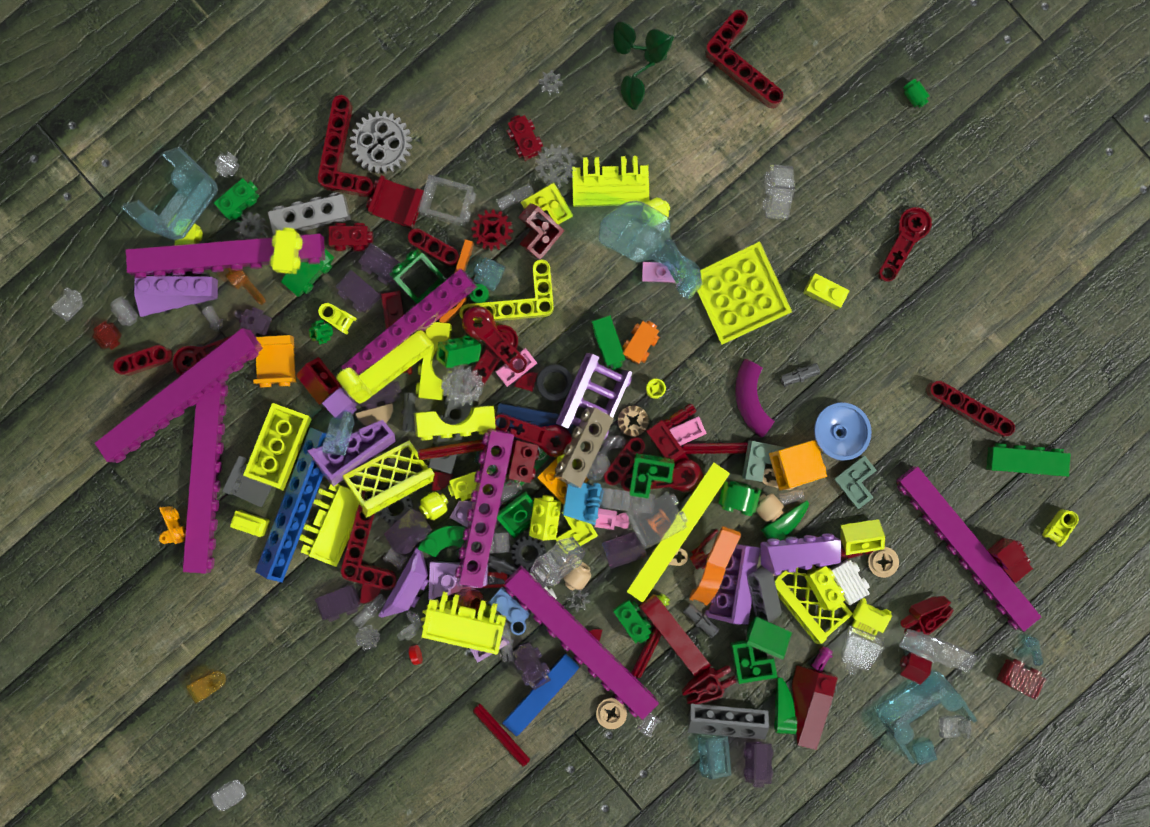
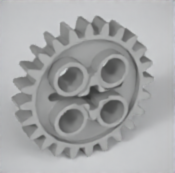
M376 111L375 117H372L369 113L368 120L362 117L363 124L356 123L359 128L358 130L352 129V132L356 135L350 137L351 141L355 142L350 147L356 149L352 154L353 156H358L356 161L358 163L362 162V168L368 166L369 172H372L374 168L377 174L380 173L381 169L387 174V169L389 168L394 172V166L396 165L398 168H401L399 162L406 163L407 161L404 156H410L407 149H412V145L408 144V142L413 141L412 137L408 136L411 132L409 129L404 130L407 125L406 123L400 124V117L394 120L395 116L393 113L389 117H387L385 111L382 116ZM387 126L388 130L385 133H379V128ZM367 137L373 138L372 143L369 145L364 144V140ZM379 140L384 142L383 146L378 143ZM393 141H399L397 148H390V144ZM377 153H384V157L381 160L375 159Z

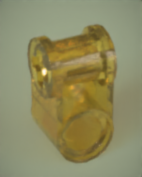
M215 671L188 685L186 688L195 704L223 687L226 683V676L221 671Z

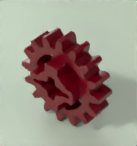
M492 209L489 214L485 210L484 216L478 214L479 221H473L476 227H472V231L476 233L472 236L474 239L478 238L476 243L477 245L483 244L482 248L484 250L488 246L491 252H493L494 247H497L499 251L500 245L506 247L505 241L512 240L509 234L513 233V230L509 229L512 226V222H506L509 217L507 215L502 217V211L496 214L495 209ZM490 218H495V219H497V220H496V221H489L488 219H490ZM481 225L484 226V232L482 233V235H480ZM503 226H505L504 236H502L501 229L503 228ZM490 227H492V228H495V227H496V233H495V234L492 233V232L489 233V232H490V231H489V228H490ZM489 239H494V240H496L497 242L491 243V242H487V241H488Z

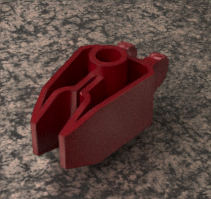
M936 596L912 605L909 609L910 615L900 621L901 626L905 628V636L912 637L920 632L930 635L950 618L954 611L949 606L951 602L945 596Z
M725 666L718 670L709 667L697 678L691 679L682 689L683 696L695 692L687 697V703L701 704L723 697L724 689L737 681L735 676L722 681L720 679L730 673V666Z

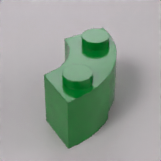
M325 249V260L320 261V264L301 262L297 273H286L281 282L297 297L303 293L308 294L314 287L313 283L323 273L326 274L332 268L331 263L334 256Z
M450 525L435 530L422 541L418 550L436 557L445 547H462L465 542L463 540V532L467 527Z

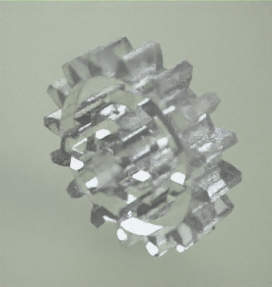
M551 144L550 150L544 147L545 153H538L541 159L535 160L539 164V166L535 167V170L541 171L538 177H544L543 182L545 184L550 181V184L557 182L560 187L561 181L567 184L568 177L573 179L571 171H576V168L572 166L576 164V160H571L574 154H567L569 150L567 147L562 150L560 144L557 148H554V145ZM554 154V156H552L551 158L547 159V157H548L549 155ZM562 155L567 158L569 164L562 161ZM558 162L560 167L558 166L556 169H553L552 164L554 165ZM543 167L550 170V176L544 172ZM562 172H566L563 176L558 177Z
M461 365L460 369L454 366L453 372L447 370L446 376L443 375L441 384L443 396L448 395L447 400L453 399L455 405L458 402H461L462 406L465 405V402L471 405L473 400L478 401L479 395L482 396L484 382H481L482 376H477V370L471 372L470 366L467 370L464 369L463 365Z

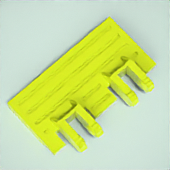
M621 156V175H619L618 166L602 167V175H600L599 157H595V174H588V159L583 157V176H581L580 167L572 168L573 207L643 205L649 201L648 165L640 166V174H638V158L633 156V173H626L627 161L625 156Z
M330 484L328 489L335 491L336 494L323 488H318L317 492L319 494L326 495L332 498V500L328 504L320 499H314V504L328 509V512L319 509L313 525L320 527V529L305 523L303 529L316 533L315 539L301 534L299 540L311 544L312 547L303 544L300 552L337 567L350 538L359 502L350 488L340 484L333 487Z
M447 592L442 594L439 609H437V600H429L422 638L498 655L506 616L498 614L497 622H494L498 604L493 603L491 606L489 618L483 616L486 601L481 600L478 617L475 618L476 609L460 606L458 614L456 613L460 595L453 597L452 609L445 608L448 598Z

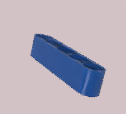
M565 653L507 716L502 724L517 737L576 673L580 666Z

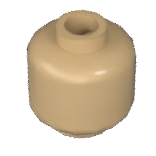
M763 494L759 498L756 512L765 522L770 520L774 522L784 513L782 511L784 506L774 494L767 496Z
M582 561L572 562L563 573L565 586L570 590H582L591 578L590 567Z

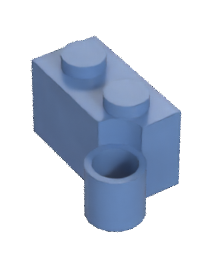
M501 587L489 601V604L491 606L493 603L498 604L497 611L506 616V619L512 623L511 631L513 634L521 635L526 630L525 619L531 614V611L529 609L526 611L519 604L520 601L516 597L510 596L505 588ZM521 622L524 625V629L516 631L513 624Z

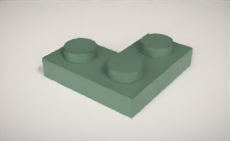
M748 441L742 479L762 482L765 464H772L769 453L785 449L786 447Z
M865 455L834 478V481L856 509H860L873 498L862 482L877 470Z

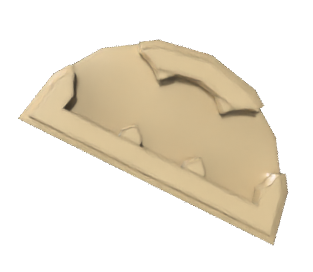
M393 403L355 414L358 420L366 426L381 420L387 423L394 411Z

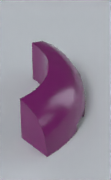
M744 359L736 378V403L745 423L756 435L762 438L775 422L764 412L758 399L757 383L763 368L748 359Z

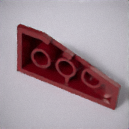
M796 665L792 690L795 717L797 719V745L817 750L838 677L832 673L820 672L819 670Z

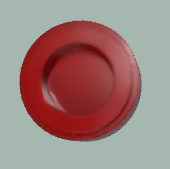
M418 645L409 647V657L413 665L421 664L423 661Z

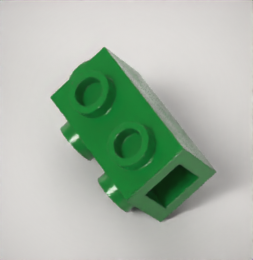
M242 178L217 199L214 204L230 221L237 219L242 215V211L247 206L251 207L257 202L259 195L256 190L258 188L251 180L247 182Z
M469 335L456 339H447L446 341L438 342L436 359L446 368L477 362L480 357L481 344Z
M627 599L615 607L613 612L636 644L639 641L641 644L649 638L651 624L646 617L641 618L638 613L640 608L636 602H631Z

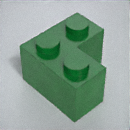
M636 453L629 496L649 499L652 480L671 483L674 459Z
M747 640L730 642L738 684L777 678L775 660L771 655L754 658L753 647L747 644Z

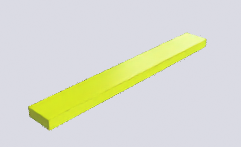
M715 463L712 464L627 590L629 594L644 602L729 476V472Z

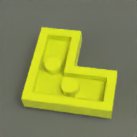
M554 182L521 201L524 209L532 203L539 206L543 211L547 210L551 218L558 225L573 217L571 210Z
M564 516L571 529L557 537L556 541L564 555H567L598 535L592 524Z

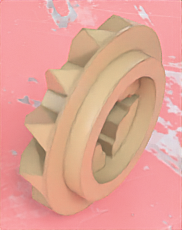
M628 406L619 414V428L626 435H640L648 426V415L644 409L638 406ZM637 414H639L637 422L640 425V427L638 425L633 424L628 428L627 426L629 425L630 420L628 419L627 415L629 417L637 416Z
M888 547L873 551L869 554V570L878 577L892 576L899 567L898 555ZM884 556V559L891 561V563L885 564L882 568V565L876 563V561L881 560Z
M611 697L604 699L598 705L596 717L603 727L616 729L624 724L627 710L624 704ZM615 707V714L618 717L611 716L608 719L606 710H612Z

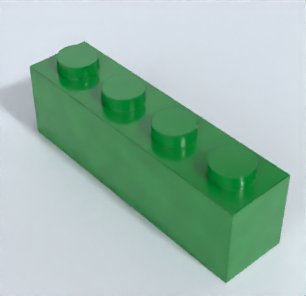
M995 444L994 447H988L986 470L1069 477L1071 453H1064V449L1052 448V452H1047L1044 447H1033V450H1026V446L1014 445V449L1006 448L1007 444Z

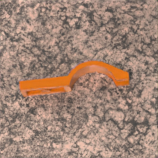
M465 239L455 273L459 269L466 271L474 246L472 241ZM467 296L455 308L444 314L439 322L448 323L460 312L461 307L466 304Z
M721 527L708 555L702 579L697 588L692 590L689 600H697L707 606L715 597L723 580L726 566L741 537L740 532Z

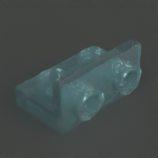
M728 736L708 739L698 738L699 768L702 777L717 779L731 776Z

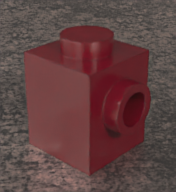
M911 650L900 661V675L921 685L930 676L933 660Z

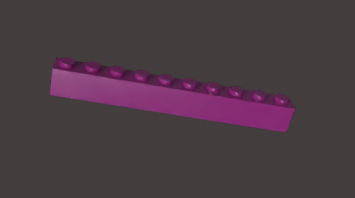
M321 234L300 235L303 244L302 249L299 250L298 257H300L301 262L320 264V261L325 260L324 237ZM273 238L127 249V273L133 275L134 278H146V275L151 274L154 277L166 276L165 273L184 275L188 271H192L193 274L204 273V270L223 272L225 268L239 271L243 270V267L249 266L250 269H261L262 265H269L271 267L270 258L271 255H274L275 247L272 246Z
M244 328L239 330L95 442L106 462L119 463L126 458L125 455L137 450L143 441L153 438L156 431L167 427L170 424L169 421L181 416L187 407L195 405L199 402L200 397L211 393L214 390V386L225 382L231 373L242 369L245 362L256 358L259 355L258 352L263 348L252 331Z
M226 382L218 383L213 387L214 390L211 393L203 395L199 398V402L196 403L183 572L206 574L211 572L215 564L212 553L216 547L214 531L217 530L218 525L215 515L219 509L217 492L220 491L221 487L218 476L222 471L220 454L223 453L224 449L221 438L225 433L223 416L226 415L227 410L226 404H224L225 397L228 394Z
M912 467L896 480L899 491L903 495H908L911 499L909 502L915 510L919 509L923 514L922 519L928 525L931 524L935 528L934 533L940 540H945L948 544L946 548L949 552L958 556L960 559L958 561L965 570L968 569L972 573V580L977 585H982L985 589L983 593L988 599L995 601L997 604L995 606L1002 615L1005 614L1009 618L1008 623L1014 630L1018 629L1024 632L1041 618L1036 609L919 467Z
M522 565L505 581L506 592L512 597L516 596L520 600L519 604L526 611L529 609L533 612V618L539 624L543 622L548 627L546 629L547 632L554 638L557 636L561 640L560 644L567 651L571 650L575 654L574 658L581 665L585 663L589 667L587 669L594 678L598 676L602 680L601 684L608 691L612 690L616 694L615 698L621 704L625 703L630 707L628 708L629 712L635 718L639 716L643 720L659 704L657 698Z

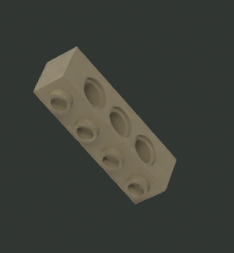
M587 407L581 415L579 426L573 431V438L570 444L564 450L565 455L562 461L556 466L554 477L572 487L581 488L614 418L595 407ZM590 425L593 426V432L591 434L589 433ZM582 442H584L585 448L583 451H581L580 445ZM575 459L577 464L573 469L572 461Z

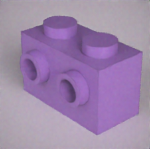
M342 388L336 390L322 403L338 419H342L346 415L348 417L357 410L356 406L358 405Z

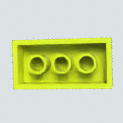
M272 403L243 475L249 479L284 491L312 419L305 414Z

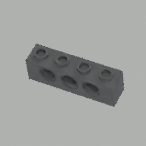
M451 393L450 397L447 396L444 407L447 408L446 413L441 415L440 419L450 425L464 421L469 415L471 407L474 406L475 400ZM455 409L461 412V417L458 420L451 418V412ZM455 433V436L449 439L435 435L433 444H435V447L462 443L464 436H460V433ZM458 454L428 459L427 462L430 463V468L453 474Z
M691 704L688 714V733L765 740L769 729V716L766 710Z

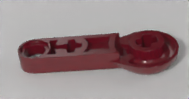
M913 207L902 214L899 224V235L878 271L880 280L884 282L894 280L914 244L930 232L932 219L926 210ZM917 218L919 220L918 223L920 224V227L917 226L914 228V223L911 221L912 219L916 220ZM897 252H899L901 260H897L894 264L895 266H897V268H895L893 265L887 264L888 261L889 263L893 262L895 257L892 254H896ZM885 268H890L893 272L892 277L889 279L885 278L882 274Z
M474 306L465 312L462 326L466 334L485 342L512 371L521 373L526 369L527 360L497 329L494 316L490 310L482 306ZM475 317L483 319L481 322L483 324L482 327L479 328V325L477 327L473 325ZM502 345L504 347L508 345L510 347L508 351L511 354L514 352L517 354L510 362L506 360L509 358L506 353L503 355L500 353ZM518 358L524 362V367L519 370L513 366V361Z
M498 325L497 329L517 348L518 336L516 331L510 326ZM487 344L484 354L463 385V393L469 398L479 395L502 360ZM503 345L500 347L502 349L500 352L502 355L505 353L508 356L511 355V353L508 351L510 348L508 345L506 347H504ZM483 368H485V373L487 375L486 377L482 376L479 379V381L482 382L480 386L476 381H472L471 379L472 377L477 379V377L479 376L477 370H482ZM469 384H475L477 387V391L473 395L468 394L466 391Z
M232 336L203 347L185 346L180 348L173 357L174 370L180 376ZM187 357H189L190 359L193 358V362H191L190 367L189 365L184 364V362L187 361Z
M506 414L495 416L496 430L512 433L514 437L537 444L551 457L565 455L564 450L572 440L570 432L563 426L551 425L542 427ZM500 417L507 420V425L504 428H500L496 424V420ZM510 420L514 421V423L512 424L514 426H519V424H522L523 429H525V432L521 431V433L518 434L517 429L511 428V431H508L507 429L510 426ZM555 436H558L559 441L562 442L561 445L557 444V446H554L551 438L555 439Z
M692 460L680 461L674 465L671 483L654 480L651 483L650 490L670 487L682 492L695 491L703 479L702 468ZM684 471H688L693 475L692 479L689 478L690 481L688 482L682 478V474H685ZM633 474L626 475L621 480V486L627 492H630V489L625 486V481L627 478H632Z

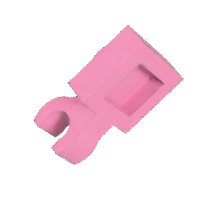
M598 508L599 517L596 519L595 527L614 530V526L628 528L630 514L620 513L617 515V511Z

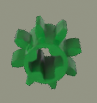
M322 319L311 324L312 327L309 328L311 340H318L319 345L331 340L330 337L333 335V329L329 323L324 324Z

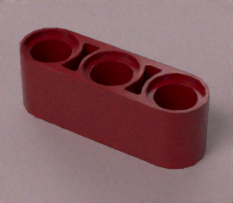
M413 229L409 232L408 240L414 248H418L421 252L446 266L454 267L458 264L460 256L453 247L420 229ZM415 235H422L421 242H413V237ZM436 243L439 245L438 251H429L432 244ZM449 253L456 255L455 260L452 262L446 260V256Z
M157 345L116 359L113 368L118 374L130 376L169 363L172 360L173 353L169 348ZM164 350L165 356L160 360L158 353ZM145 356L147 361L142 366L140 364L141 357ZM124 362L128 363V369L126 371L122 370V364Z
M632 438L628 441L604 474V480L607 484L614 486L623 479L635 463L636 453L642 454L645 449L642 439ZM633 441H638L641 444V449L638 452L632 451L630 447ZM626 456L629 458L630 463L627 467L620 466V457ZM614 471L618 474L616 482L608 481L607 475L609 472Z

